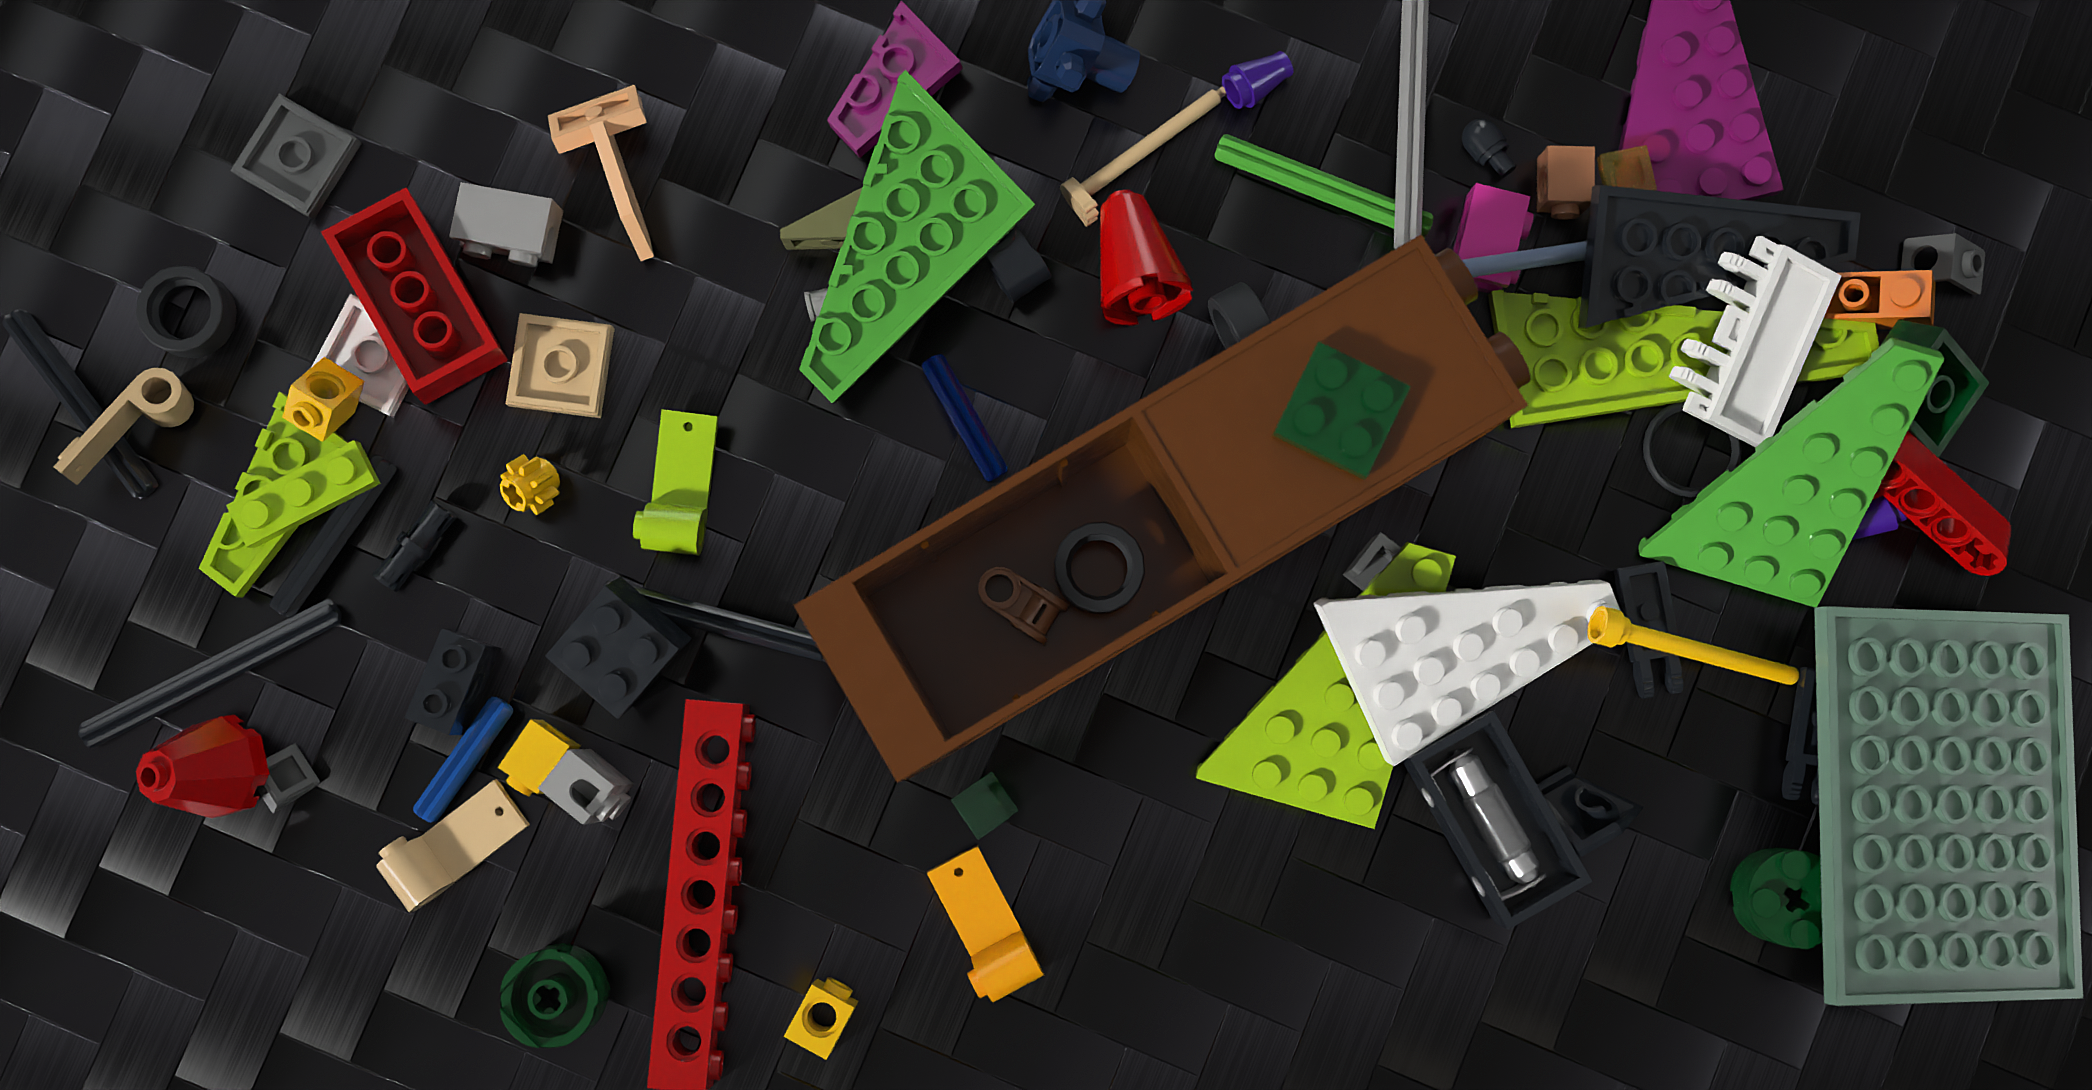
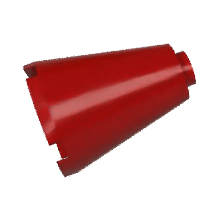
M1119 190L1109 195L1107 201L1100 208L1101 308L1105 319L1114 324L1135 325L1139 324L1137 316L1151 313L1153 321L1178 312L1192 299L1190 290L1193 291L1192 281L1145 197L1131 190Z

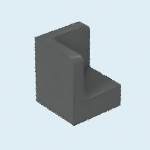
M1380 532L1368 541L1343 575L1361 590H1364L1375 575L1381 572L1389 564L1391 558L1402 548Z

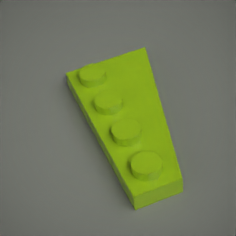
M279 392L272 406L276 409L267 429L262 428L255 443V446L258 448L247 473L242 472L235 487L238 492L234 501L349 443V441L337 432H334L322 442L282 418L288 395ZM224 513L199 569L235 597L243 598L298 526L253 549L246 547L230 513Z

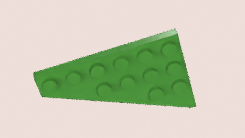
M906 70L898 77V84L889 111L885 115L881 134L870 159L854 214L851 215L843 246L840 248L820 314L816 318L812 330L813 334L799 369L832 404H835L1036 206Z
M1891 337L1871 354L1870 359L1866 363L1855 366L1844 375V381L1819 402L1813 400L1782 426L1778 434L1766 438L1756 446V452L1732 472L1729 470L1725 471L1699 492L1697 498L1692 503L1682 506L1671 515L1672 520L1649 539L1646 537L1642 538L1638 546L1640 556L1660 562L1664 561L1666 564L1817 608L1944 361L1940 351Z

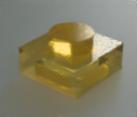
M1647 145L1600 154L1597 158L1602 185L1657 190Z

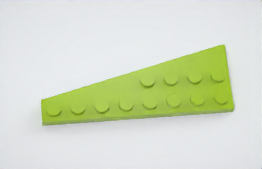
M1504 290L1491 291L1488 294L1494 334L1502 332L1514 342L1524 357L1531 376V381L1518 389L1528 406L1510 418L1511 428L1684 402L1689 392L1695 391L1671 379L1669 375L1672 368L1675 366L1687 367L1706 377L1710 368L1709 365L1682 352L1681 347L1684 340H1697L1724 354L1728 352V350L1711 342L1724 311L1699 310L1696 307L1674 305L1626 318L1611 320L1587 328H1578L1581 297L1574 299L1551 297L1548 294L1533 293L1532 295L1506 293ZM1823 318L1795 384L1843 377L1855 366L1866 363L1870 359L1871 354L1880 347L1875 323Z

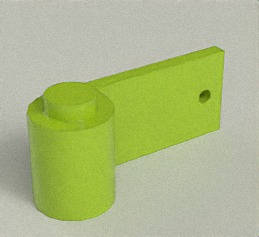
M662 409L652 500L646 504L644 511L636 512L633 524L634 539H640L642 549L695 556L701 554L706 533L719 416Z

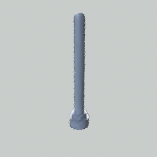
M1587 241L1463 259V262L1469 269L1472 277L1583 261L1585 260Z

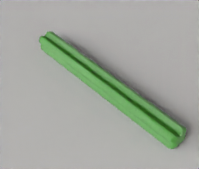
M1224 134L1221 137L1215 151V158L1217 160L1394 229L1395 199L1231 135ZM1422 210V236L1425 238L1431 229L1434 216Z

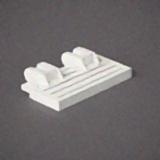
M1756 236L1749 256L1764 263V268L1744 257L1729 252L1721 254L1718 261L1719 266L1747 280L1743 290L1727 281L1715 279L1709 282L1706 289L1711 295L1730 304L1726 306L1711 341L1728 350L1727 354L1697 340L1686 339L1681 347L1682 352L1709 365V371L1706 377L1695 373L1690 368L1675 366L1669 375L1674 381L1695 391L1689 392L1682 409L1683 411L1754 447L1758 446L1766 438L1774 435L1841 278V275L1790 247L1778 245L1763 236Z

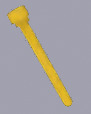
M1597 607L1588 623V638L1590 642L1612 648L1628 642L1787 685L1795 684L1800 677L1799 671L1789 665L1631 624L1630 619L1625 617L1622 611L1609 607Z

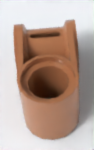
M994 567L987 570L981 576L978 584V595L988 608L1009 620L1011 625L1043 645L1048 641L1046 633L1060 611H1067L1070 606L1053 593L1036 583L1032 584L1005 567ZM1002 575L1011 581L1013 592L1007 601L995 602L987 596L985 586L991 577ZM1045 604L1046 608L1042 612L1037 622L1033 624V619L1037 615L1042 605Z

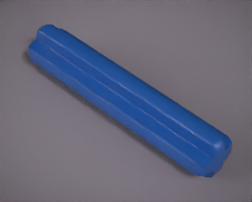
M491 697L483 706L414 805L413 811L423 820L430 823L439 820L512 715L513 708L507 702L498 697Z

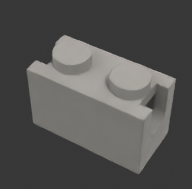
M461 182L449 237L454 240H460L459 245L463 248L462 252L469 256L491 259V254L496 253L509 256V262L526 267H536L537 261L552 264L563 210L551 198Z
M569 749L538 789L581 824L586 825L604 822L608 817L612 820L616 819L629 804L631 797L626 793L634 783L592 749Z

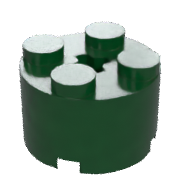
M1778 847L1753 852L1743 859L1732 876L1730 891H1733L1734 907L1732 908L1735 917L1742 927L1757 938L1790 948L1809 949L1822 943L1821 857L1807 851ZM1786 889H1790L1788 894L1790 896V901L1784 895Z
M566 943L547 946L519 959L504 976L500 989L501 1018L511 1035L527 1046L536 1048L565 1046L587 1033L598 1023L607 1006L611 992L610 984L607 981L601 964L586 950ZM554 987L561 993L558 997L560 1002L552 1004L549 1000L553 993L551 989Z

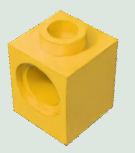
M323 357L291 384L282 418L324 442L355 414L365 381Z
M531 719L498 768L509 775L506 782L522 794L531 796L533 792L543 794L538 789L541 783L569 749H579L581 745L544 720Z
M830 977L825 982L816 979L808 990L784 1037L827 1060L859 1002L850 997L853 990ZM820 1002L830 1004L836 1012V1022L831 1026H821L816 1023L812 1016L814 1004Z

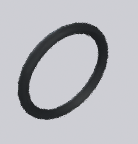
M1686 401L1673 403L1659 411L1651 420L1645 432L1643 442L1644 459L1649 472L1662 487L1676 495L1697 497V494L1707 486L1689 488L1670 481L1661 472L1654 458L1653 442L1659 426L1672 414L1683 411L1682 409ZM1728 434L1731 440L1732 454L1726 471L1732 472L1740 465L1742 447L1740 439Z

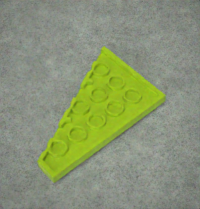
M1406 542L1402 549L1391 558L1389 564L1368 583L1369 585L1360 595H1374L1377 597L1387 596L1389 593L1445 592L1456 556ZM1324 630L1320 634L1319 639L1296 660L1293 667L1275 686H1272L1252 707L1239 725L1234 727L1211 755L1198 765L1196 778L1375 829L1393 765L1385 761L1326 630Z

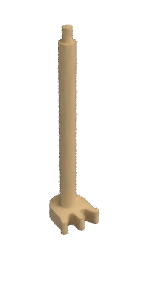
M1222 86L1216 91L1211 89L1081 184L1073 177L1061 184L1060 190L1065 200L1084 225L1088 227L1098 219L1097 215H1099V212L1095 208L1098 205L1091 197L1094 193L1220 104L1221 98L1226 95L1225 88Z

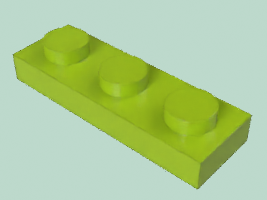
M352 440L226 506L246 547L254 549L381 483L361 443Z

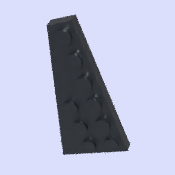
M1592 186L1578 328H1587L1611 320L1713 296L1706 291L1712 279L1727 281L1738 288L1745 287L1747 280L1719 266L1718 261L1721 254L1729 252L1744 257L1764 268V263L1749 256L1756 236H1763L1778 245H1786L1825 267L1855 260L1861 213L1617 186Z

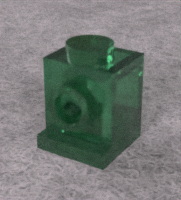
M990 772L951 799L978 840L1019 811L993 772Z

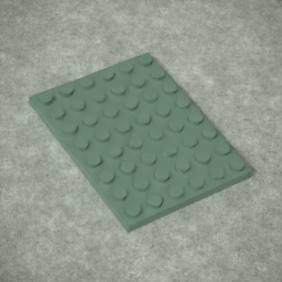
M1855 607L1814 608L1824 1003L1845 1006L2083 998L2069 615Z

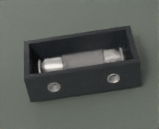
M1494 711L1479 713L1402 761L1496 925L1509 930L1593 882Z

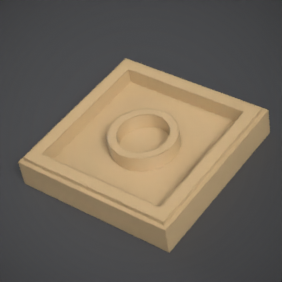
M520 313L506 405L601 418L615 328L608 324Z

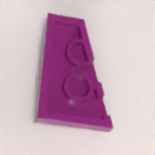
M900 1L893 13L894 20L884 36L879 35L872 46L873 53L861 73L854 75L827 119L830 127L859 158L878 143L885 115L889 111L898 84V77L905 70L932 96L963 69L960 60L902 1Z

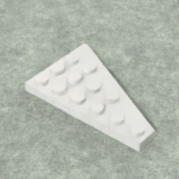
M1599 579L1583 580L1570 584L1553 582L1549 583V585L1526 587L1522 585L1485 587L1481 590L1464 588L1455 589V591L1437 593L1419 591L1389 593L1387 596L1377 597L1374 595H1359L1358 598L1329 600L1321 598L1314 602V606L1385 761L1393 766L1591 645L1592 642L1588 638V623L1597 607L1605 606L1620 610L1610 583Z

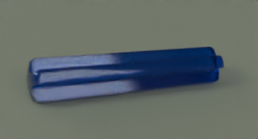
M938 354L927 359L922 364V369L985 480L992 481L1002 476L1007 471V465L944 355Z

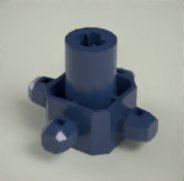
M1052 0L1033 33L1028 48L1031 75L1027 81V91L1031 98L1044 102L1051 98L1058 87L1074 92L1080 88L1085 78L1119 93L1128 88L1136 74L1140 52L1136 48L1105 35L1101 14L1106 6V0Z

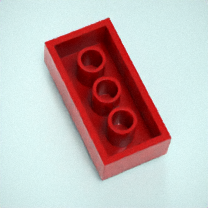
M407 187L321 231L412 393L424 405L508 361L426 216Z

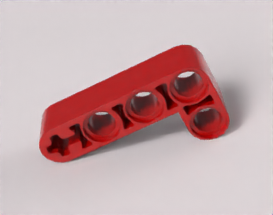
M1907 431L1872 501L1884 496L1969 572L1981 576L1998 574L2007 565L2011 538L2010 523L1912 433Z

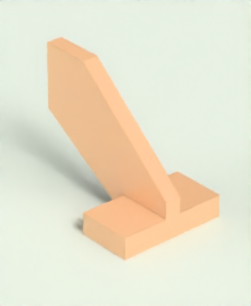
M632 85L548 115L551 138L559 154L595 141L619 216L640 261L654 257L649 233L614 134L647 123L642 100L636 86Z

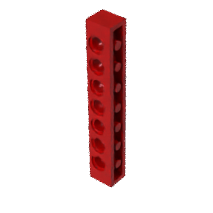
M686 699L647 1084L649 1089L709 1090L713 1086L714 1080H720L722 1076L724 1051L717 1050L718 1031H725L729 1010L728 1002L721 1001L723 982H730L733 969V954L726 953L728 934L735 933L738 918L737 905H731L732 886H739L742 875V857H735L737 838H744L747 824V810L740 809L742 790L749 789L752 770L751 762H745L746 742L753 743L756 730V715L749 714V704ZM716 736L723 737L729 744V755L722 763L712 761L707 752L709 742ZM712 783L720 786L725 794L724 804L717 811L709 809L703 802V792ZM704 832L715 834L720 841L719 853L714 858L705 857L698 848L699 838ZM699 880L708 881L715 889V900L710 906L701 905L694 897V886ZM693 929H702L709 935L711 945L707 953H697L690 947L689 935ZM694 977L703 982L706 988V995L703 1001H692L686 996L684 984L687 978ZM682 1027H693L699 1032L701 1036L699 1049L690 1050L682 1045L679 1038Z

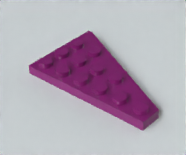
M1651 0L1647 24L1643 29L1636 63L1638 66L1637 73L1632 82L1630 92L1632 97L1627 121L1623 126L1616 159L1618 163L1616 174L1612 179L1611 186L1747 201L1777 195L1784 189L1730 0Z

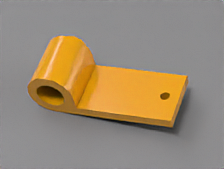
M978 845L927 871L930 881L971 956L974 969L967 972L979 998L988 995L990 1000L995 1002L1044 976L1029 942Z

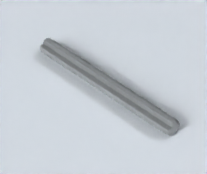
M1402 0L1394 249L1404 245L1420 234L1422 235L1429 0Z

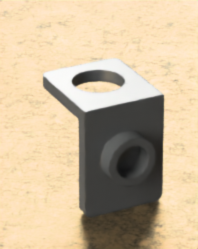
M1957 233L1907 238L1904 241L1901 271L1916 270L1914 267L1916 255L1924 248L1933 247L1938 253L1937 262L1930 269L1933 271L1935 282L1949 281L1971 295L1981 293L1985 251Z

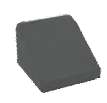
M296 743L266 758L270 774L265 785L257 786V790L271 812L275 813L319 785L320 781Z

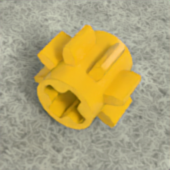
M522 454L506 464L508 471L501 474L503 480L500 483V491L502 497L511 508L522 512L531 508L538 515L554 504L552 498L559 495L557 488L559 487L560 479L556 469L550 462L537 456L529 461Z

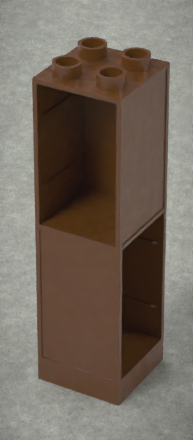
M1420 234L795 604L794 607L897 783L915 777L1485 436L1527 407V402L1518 390L1531 381L1527 363L1517 346L1506 334L1498 332L1487 339L1466 305L1478 298V291L1475 281L1463 260L1449 248L1434 255ZM1318 341L1411 386L1367 478L1364 480L1272 435ZM1108 522L1123 527L1137 540L1144 554L1145 574L1139 591L1127 605L1111 613L1092 614L1077 609L1063 597L1055 581L1054 560L1059 545L1072 530L1086 523ZM1104 540L1090 541L1082 545L1074 554L1071 563V573L1076 585L1085 593L1093 596H1107L1117 591L1124 583L1128 572L1127 560L1122 550L1115 544ZM994 567L1010 569L1032 584H1038L1070 605L1067 611H1060L1046 633L1048 641L1045 645L1011 625L1009 620L988 608L981 601L978 595V584L981 576L987 570ZM996 575L987 581L985 590L987 596L992 601L1004 602L1011 597L1013 586L1007 577ZM1045 604L1042 605L1037 615L1033 619V624L1037 622L1042 612L1046 608Z

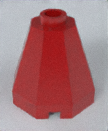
M235 715L220 716L191 725L143 754L136 770L140 792L154 803L208 818L226 816L253 808L259 799V796L253 797L257 786L265 785L270 774L262 737L254 729H244L238 723L243 721Z

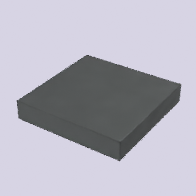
M278 94L230 171L314 220L362 142L297 103Z

